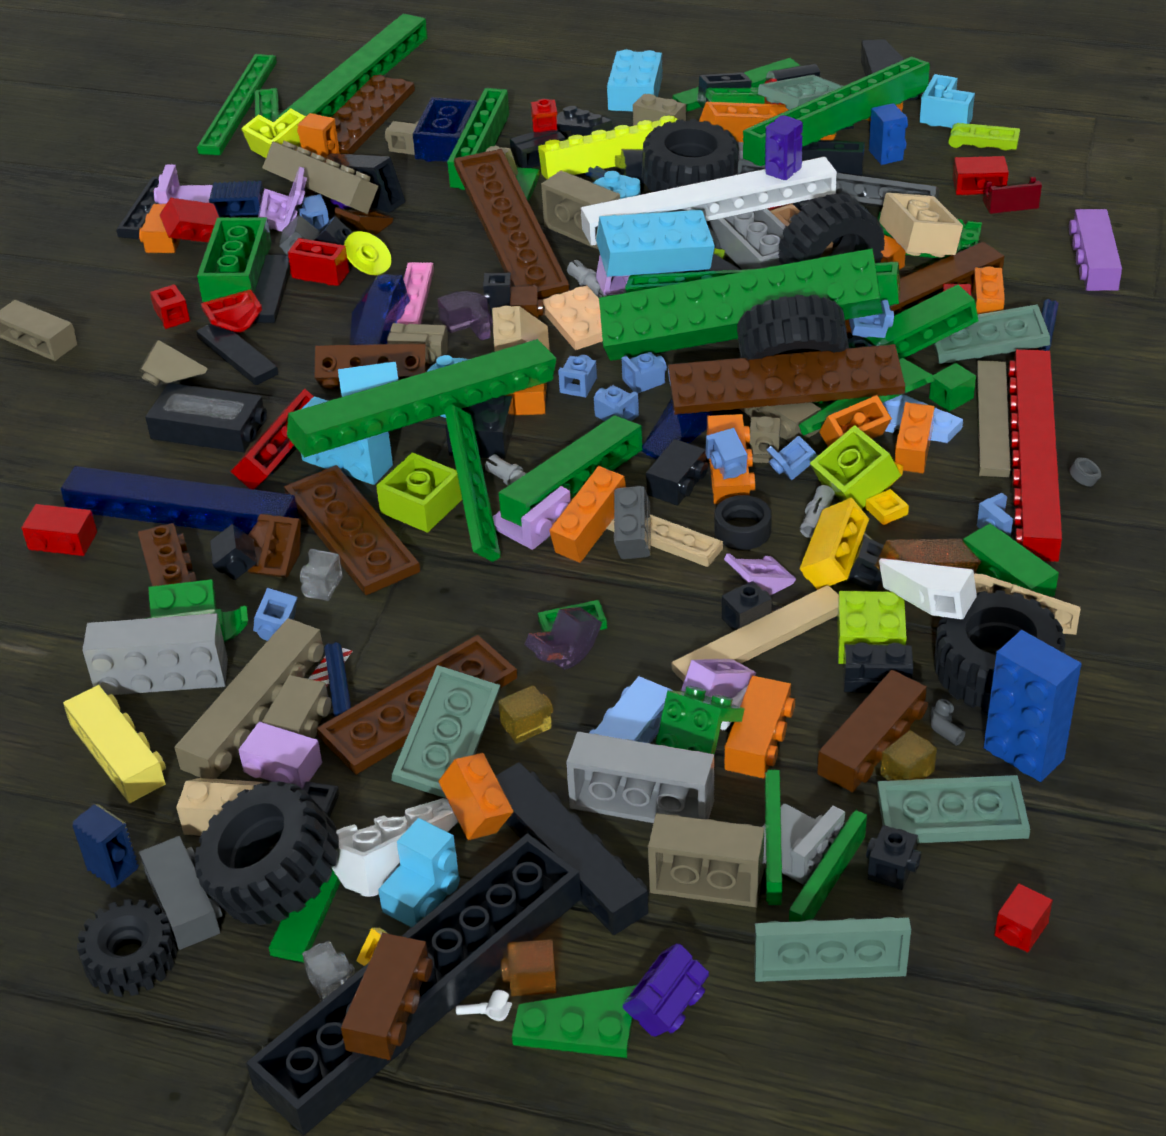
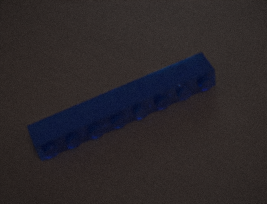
M78 466L73 468L60 488L65 507L91 510L94 515L160 524L174 523L175 526L219 532L224 531L233 524L248 535L258 522L257 518L260 514L299 518L295 495Z

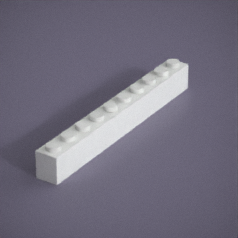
M826 157L802 161V168L793 173V176L788 180H781L767 175L765 169L589 205L581 207L582 230L592 246L597 245L596 237L599 216L702 210L706 221L824 197L836 194L837 172Z

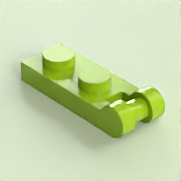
M956 123L952 126L949 144L954 148L961 147L964 144L974 145L978 148L995 147L1001 150H1017L1020 129Z

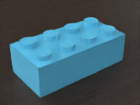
M702 210L599 216L596 242L607 277L710 270L715 245Z

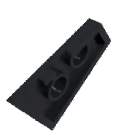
M576 106L565 107L557 115V130L560 133L571 130L573 135L588 136L592 135L591 133L596 130H605L607 132L613 129L611 119L602 117L600 114L590 113L588 110L579 109Z

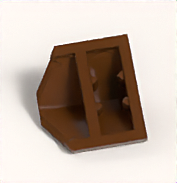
M335 207V215L341 221L357 231L367 232L374 236L393 222L392 217L371 209L366 214L359 210H344Z
M260 514L257 518L258 522L248 534L254 540L257 564L247 572L287 578L300 556L301 520L298 518Z

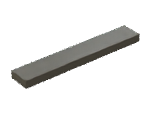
M977 361L979 476L1009 477L1010 449L1006 362Z

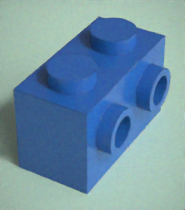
M894 103L871 108L869 151L881 165L903 160L904 150L906 149L905 129L908 127V119Z

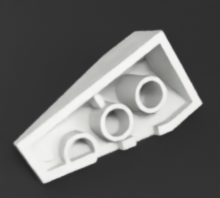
M442 798L405 810V816L387 818L384 815L374 818L375 825L357 830V826L354 824L337 830L336 833L339 836V849L336 850L338 858L336 866L331 868L343 886L360 893L362 896L378 895V889L400 866L397 840L418 818L446 832L458 822L448 800Z

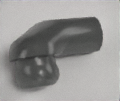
M939 699L936 702V706L932 707L930 712L931 727L937 734L957 746L963 741L966 732L952 723L951 713L954 710L953 704L946 699Z

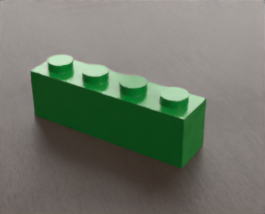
M956 285L895 315L893 325L888 327L885 338L863 337V340L872 346L895 344L898 358H906L978 322L975 299L962 287Z

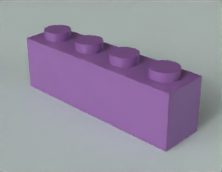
M1075 209L1074 220L1069 222V235H1073L1072 247L1073 250H1076V265H1080V280H1084L1086 291L1119 290L1122 266L1107 209Z

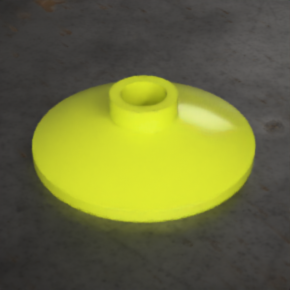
M362 231L353 232L346 238L344 246H346L347 258L358 270L369 275H381L390 268L391 254L387 246L379 238Z

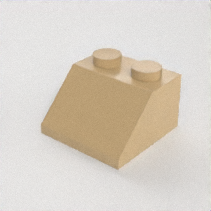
M520 306L492 308L495 352L536 339L550 351L548 326Z
M213 778L187 780L176 807L184 835L201 836L203 831H207L209 820L214 814L217 816L223 809L221 806L228 800L233 801L241 791L245 789L250 791L254 789V785L267 782Z

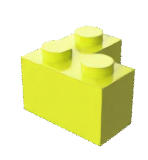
M289 109L276 121L272 122L258 114L241 129L250 149L266 158L273 141L281 145L283 141L301 147L297 128L298 124L306 116L293 109Z

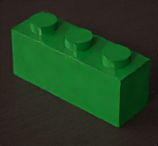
M991 523L963 539L961 562L976 574H984L1049 597L1055 596L1059 572Z

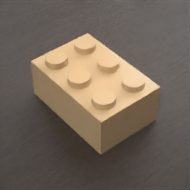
M886 193L879 222L907 254L919 256L921 253H928L935 257L956 255L963 225L934 196Z

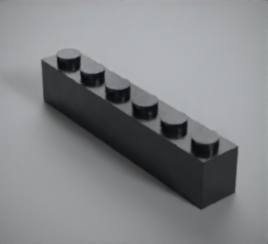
M518 762L496 775L514 811L505 823L520 838L528 833L579 871L580 901L613 936L648 914L649 891L645 883L640 878L635 879L627 871L623 861L616 855L612 856L606 850L602 840L596 834H591L583 826L580 818L574 812L570 813L562 805L556 793L549 792L542 785L535 772H529Z

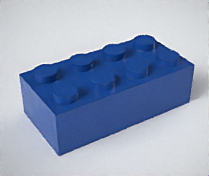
M1023 630L1019 631L996 653L984 749L1016 767L1022 773L1042 782L1065 759L1081 663Z

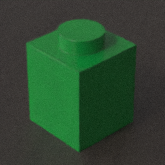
M954 363L932 375L934 381L930 384L929 399L948 412L974 398L976 375L959 364Z

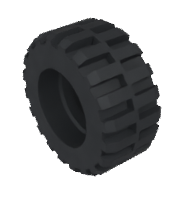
M681 119L673 123L670 121L666 122L663 126L655 127L643 142L642 179L649 190L657 192L737 175L738 143L728 130H724L717 124L712 125L708 121L699 122L696 119L684 121Z
M844 194L826 195V198L818 197L813 199V203L810 205L805 204L801 207L802 210L797 215L794 214L791 217L790 225L785 226L783 230L784 238L780 239L779 243L781 251H779L778 256L781 265L820 258L826 247L841 236L843 238L840 244L828 256L873 248L875 263H880L883 257L881 251L884 250L885 240L883 239L884 231L877 218L855 198Z
M817 295L779 297L777 300L765 301L762 305L757 304L753 306L751 311L747 310L737 324L740 358H746L747 360L814 351L842 352L849 348L843 310L835 301H831L826 297L819 298Z
M996 590L995 593H988L987 591L978 592L964 619L941 617L939 620L934 653L935 673L939 676L938 680L945 689L949 688V693L957 700L963 699L965 705L972 708L979 706L983 708V711H989L996 655L984 652L979 648L989 646L1003 647L1019 631L1023 630L1064 653L1065 635L1063 634L1060 622L1054 619V614L1047 607L1041 608L1040 602L1034 599L1027 600L1024 598V595L1015 592L1014 595L1005 594V591Z
M270 782V785L260 783L254 785V789L250 791L246 789L241 791L233 801L228 800L221 806L223 808L217 816L214 814L209 820L207 831H203L199 838L201 846L196 848L195 861L197 863H195V871L199 884L204 891L234 919H239L242 923L263 925L272 924L273 919L282 921L289 918L291 912L301 911L306 907L305 903L310 898L315 899L321 892L319 888L324 882L328 883L332 875L331 867L336 866L338 858L336 850L339 849V836L336 833L334 822L305 790L292 783ZM277 843L266 857L257 862L268 848Z

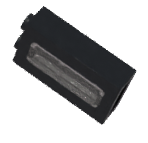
M168 383L145 418L150 439L245 453L250 443L255 440L256 433L261 425L266 422L267 410L263 406L262 396Z

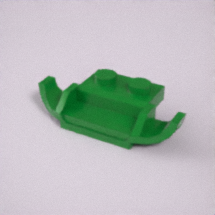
M212 579L148 587L151 614L149 618L218 614L224 643L237 636L248 624L247 606H240L239 609L229 612L216 609L215 589Z

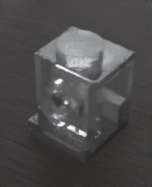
M310 549L308 552L310 561L307 565L303 566L300 573V581L303 583L301 591L305 597L329 601L343 577L339 554Z
M330 941L317 944L310 950L302 953L307 976L321 1001L355 974V969L352 964L349 965L345 954L342 951L336 953Z

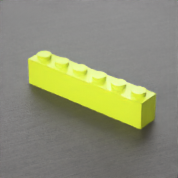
M663 116L659 121L644 120L631 127L620 125L616 126L615 130L612 131L596 130L591 133L592 135L588 136L573 135L564 141H546L545 145L538 146L541 173L546 179H549L560 170L572 175L589 172L588 168L590 167L593 169L596 166L602 169L615 167V155H621V149H643L645 138L655 127L663 126L664 123L669 121L671 123L676 122L678 119L674 116Z

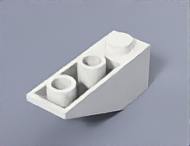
M883 558L879 560L883 587L930 615L964 619L977 597L972 569Z

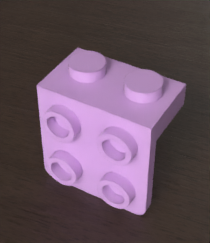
M165 165L163 173L159 175L158 187L154 189V200L159 204H167L170 198L209 203L212 185L180 186L176 165Z
M299 167L289 196L264 189L258 217H267L269 229L282 232L296 218L297 206L302 204L305 194L304 188L307 177L303 176L304 168Z
M562 486L556 489L521 518L522 527L501 518L499 511L493 516L495 530L531 550L535 549L550 536V528L570 504V490Z

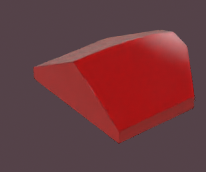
M251 289L201 303V307L212 325L233 332H243L248 329L262 311V306Z

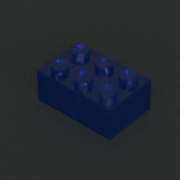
M431 97L413 132L415 159H422L428 162H448L477 104V100Z

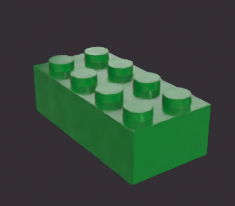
M267 217L216 219L197 275L202 302L250 289L255 293L265 257L268 255L272 244Z

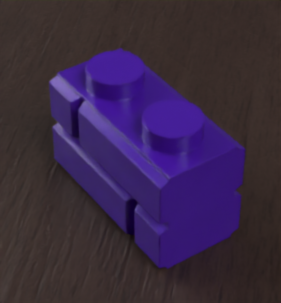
M780 115L766 127L765 173L781 180H788L793 176V173L802 168V121Z
M676 943L661 952L623 1003V1009L634 1020H638L639 1024L651 1036L656 1037L667 1031L670 1034L675 1032L686 1019V1016L682 1013L687 1005H694L706 990L702 984L709 976V971L697 960H693V956L681 944Z

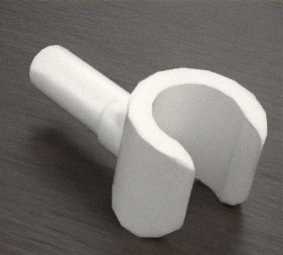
M496 990L492 993L489 1003L457 1005L456 1014L481 1013L487 1014L493 1020L502 1021L507 1017L512 1003L507 1002L509 998L507 992Z

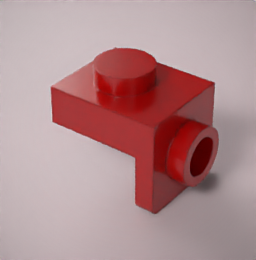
M540 99L536 102H531L533 132L557 130L558 113L555 100Z

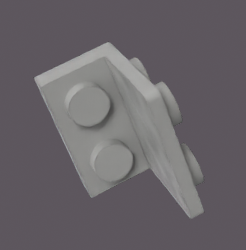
M783 804L780 807L782 873L802 885L811 877L844 826L845 811L835 806H832L824 816L819 815L816 819L788 804ZM764 829V863L766 864V838Z

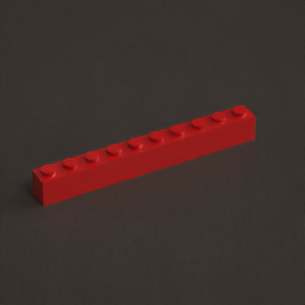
M1016 349L1015 360H1009L1008 377H1012L1009 380V395H1011L1009 411L1015 412L1011 413L1010 430H1015L1011 434V449H1016L1012 451L1011 465L1013 468H1017L1013 469L1012 487H1018L1014 488L1013 506H1018L1014 510V526L1019 527L1015 529L1014 540L1042 561L1058 562L1062 530L1050 351Z

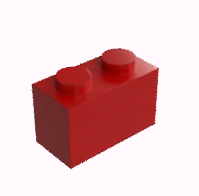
M1005 156L955 157L953 183L956 195L984 194L986 182H992V186L996 187L1007 186L1009 171Z
M170 198L159 214L168 238L209 243L216 219L220 218L212 203Z
M298 238L288 251L292 278L339 286L349 273L346 246Z
M35 504L21 527L28 550L79 556L86 554L97 534L91 510Z

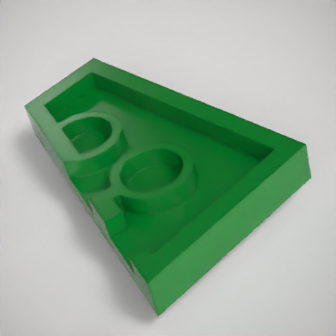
M637 985L519 1004L512 1033V1043L516 1046L627 1058L633 1018L623 1009V1003Z

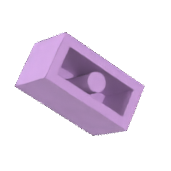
M258 722L238 749L244 773L272 782L292 783L303 789L306 781H310L322 764L318 740L262 722Z

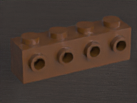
M426 344L315 346V379L322 387L335 389L339 388L340 385L338 369L396 362L398 380L428 371L429 350Z
M174 523L138 532L152 586L197 581L194 572L188 573V571L193 570L188 552L182 553L187 551L183 533L177 535Z
M891 670L819 750L818 775L851 792H854L862 782L866 783L872 776L874 767L880 760L884 762L889 757L893 745L898 740L902 741L907 736L912 723L916 719H922L928 707V702L925 701L927 686Z

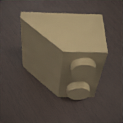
M157 340L139 371L143 373L142 379L157 386L159 383L164 385L206 373L208 368Z

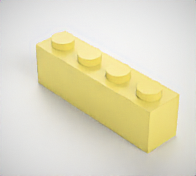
M97 685L63 702L70 726L129 804L166 785L162 773L166 766L161 755L157 751L151 752L149 742L143 732L136 733L132 719L128 713L122 714L120 712L119 704L113 694L107 695L100 685Z

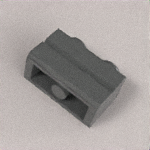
M643 486L617 488L614 490V544L621 559L651 556L650 501Z

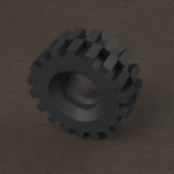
M132 899L124 900V906L117 907L116 902L108 904L110 910L105 913L101 908L94 912L96 920L93 921L89 918L84 923L86 931L79 932L78 939L80 943H77V950L85 974L94 988L99 986L100 991L107 995L112 989L114 996L123 997L124 991L129 990L130 995L133 996L139 994L138 988L144 986L146 991L154 988L153 980L157 979L162 982L166 978L164 969L172 970L174 966L173 958H176L177 950L168 918L164 912H160L158 906L152 904L149 908L147 901L139 900L137 905H133ZM125 945H141L132 954L126 956L114 955Z

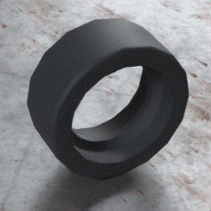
M749 495L729 497L720 502L714 511L715 536L718 540L723 541V545L737 550L757 548L767 542L771 535V509L766 502L757 497ZM735 518H749L758 523L750 527H737L727 522Z

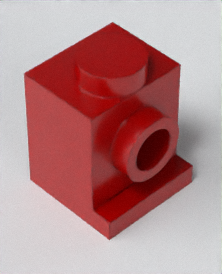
M175 284L150 292L153 308L163 322L165 329L190 321L186 300Z

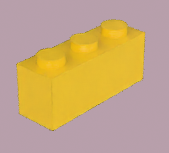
M852 497L822 510L803 558L800 570L817 590L827 585L831 586L847 580L869 521L867 515Z

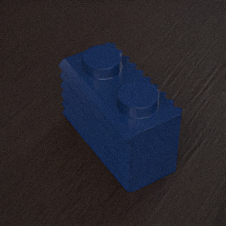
M254 180L253 182L238 181V183L235 181L233 183L230 181L228 183L225 181L223 183L214 182L209 203L214 204L219 217L258 216L263 194L262 182L260 180L257 182Z
M94 804L73 821L72 826L87 871L96 874L97 878L100 877L101 881H105L106 884H110L111 888L117 887L138 869L139 864H137L138 860L135 859L136 855L131 845V837L128 836V828L121 819L99 804Z

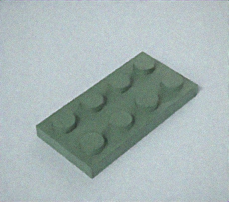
M808 75L759 84L758 94L766 97L768 102L783 103L790 110L841 88L843 85L815 75Z
M1036 304L978 314V322L933 344L938 362L942 364L1001 353L1007 354L1016 351V349L1025 350L1049 346L1050 335L1039 306Z
M437 665L393 770L391 781L446 798L438 781L454 759L475 755L498 697L500 685Z
M1018 775L878 781L877 783L882 825L918 835L917 843L1029 839L1030 825Z
M884 917L881 919L848 918L829 921L807 920L803 922L770 921L767 923H755V982L906 976L911 937L910 919Z

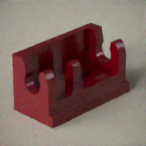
M1030 177L1029 184L1004 187L992 186V182H986L983 202L989 214L1038 209L1042 184L1040 181H1036V177Z

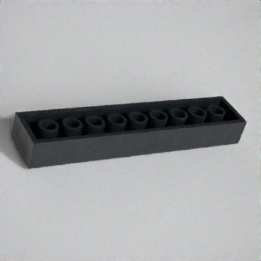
M527 833L402 935V937L426 942L428 958L432 959L433 967L429 980L427 982L423 981L420 987V999L417 1010L414 1014L410 1013L406 1021L407 1030L404 1042L401 1046H396L391 1060L355 1053L345 1049L341 1026L367 969L368 964H366L246 1062L253 1089L303 1136L306 1135L580 901L579 871Z

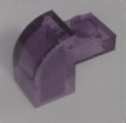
M461 291L437 298L440 321L447 326V330L450 333L470 327L481 341L491 338L490 326H492V318L488 312V302L485 296L476 292Z
M581 607L559 609L551 631L529 633L525 646L535 652V656L545 662H554L563 670H566L578 664L589 653L595 643L602 622Z

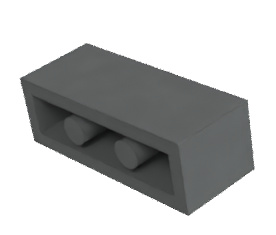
M180 836L139 851L145 874L161 911L168 918L178 949L181 950L220 934L217 919L222 917V912L219 904L212 897L208 898L207 892L199 884V879L196 877L195 863L197 862L195 861L193 848L189 847L186 849Z

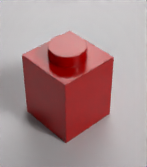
M1018 884L998 912L995 937L1003 940L1010 946L1029 953L1049 923L1053 900Z

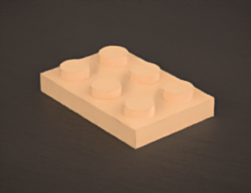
M587 285L543 299L544 314L575 350L603 341L599 298Z

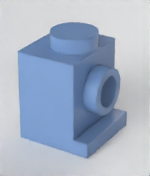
M321 194L303 198V208L299 209L300 216L318 229L319 232L329 222L324 200Z
M648 352L631 359L627 356L622 357V380L632 391L641 393L665 384L667 366L662 356L656 357L652 352Z
M580 355L579 357L570 356L564 367H560L558 370L560 393L586 398L597 379L596 360H592L587 355ZM573 379L580 380V385L572 384Z
M614 385L607 389L600 388L594 396L595 416L603 421L608 420L614 415L629 421L634 420L639 416L638 393L633 391L630 394Z
M735 428L706 436L707 459H711L714 469L720 470L723 479L736 478L746 473L747 453Z
M267 588L254 617L253 631L258 632L260 638L268 641L287 618L294 619L297 597Z

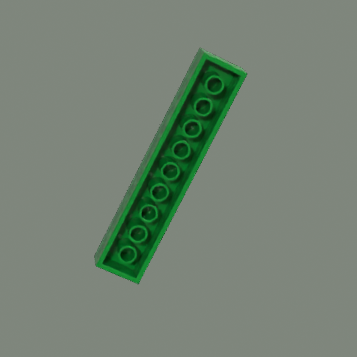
M873 248L599 298L603 347L610 361L622 359L624 356L630 358L648 352L659 353L738 339L737 324L747 310L751 311V308L757 304L762 305L765 301L777 300L779 297L817 295L819 298H829L841 307L845 320L882 314Z

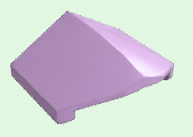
M726 554L724 558L747 583L754 581L762 590L767 591L769 595L794 584L796 580L772 556H764L763 560L736 559L731 554Z

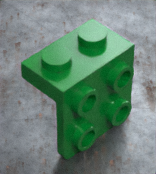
M686 686L685 691L667 690L656 745H665L715 755L721 723L742 722L745 708L732 705L733 699L726 696L713 695L712 698L705 696L706 690L698 687Z

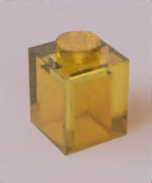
M534 685L498 700L501 724L516 744L552 728L550 714L553 713L551 701L546 695L542 696Z
M910 730L883 751L881 775L889 781L925 779L935 770L937 748L927 739L921 738Z

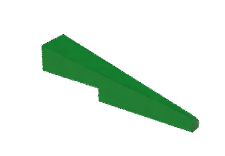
M904 358L899 359L905 382V393L934 381L932 374ZM903 394L878 397L883 403ZM871 397L834 400L798 425L802 435L804 436L821 429L827 416Z

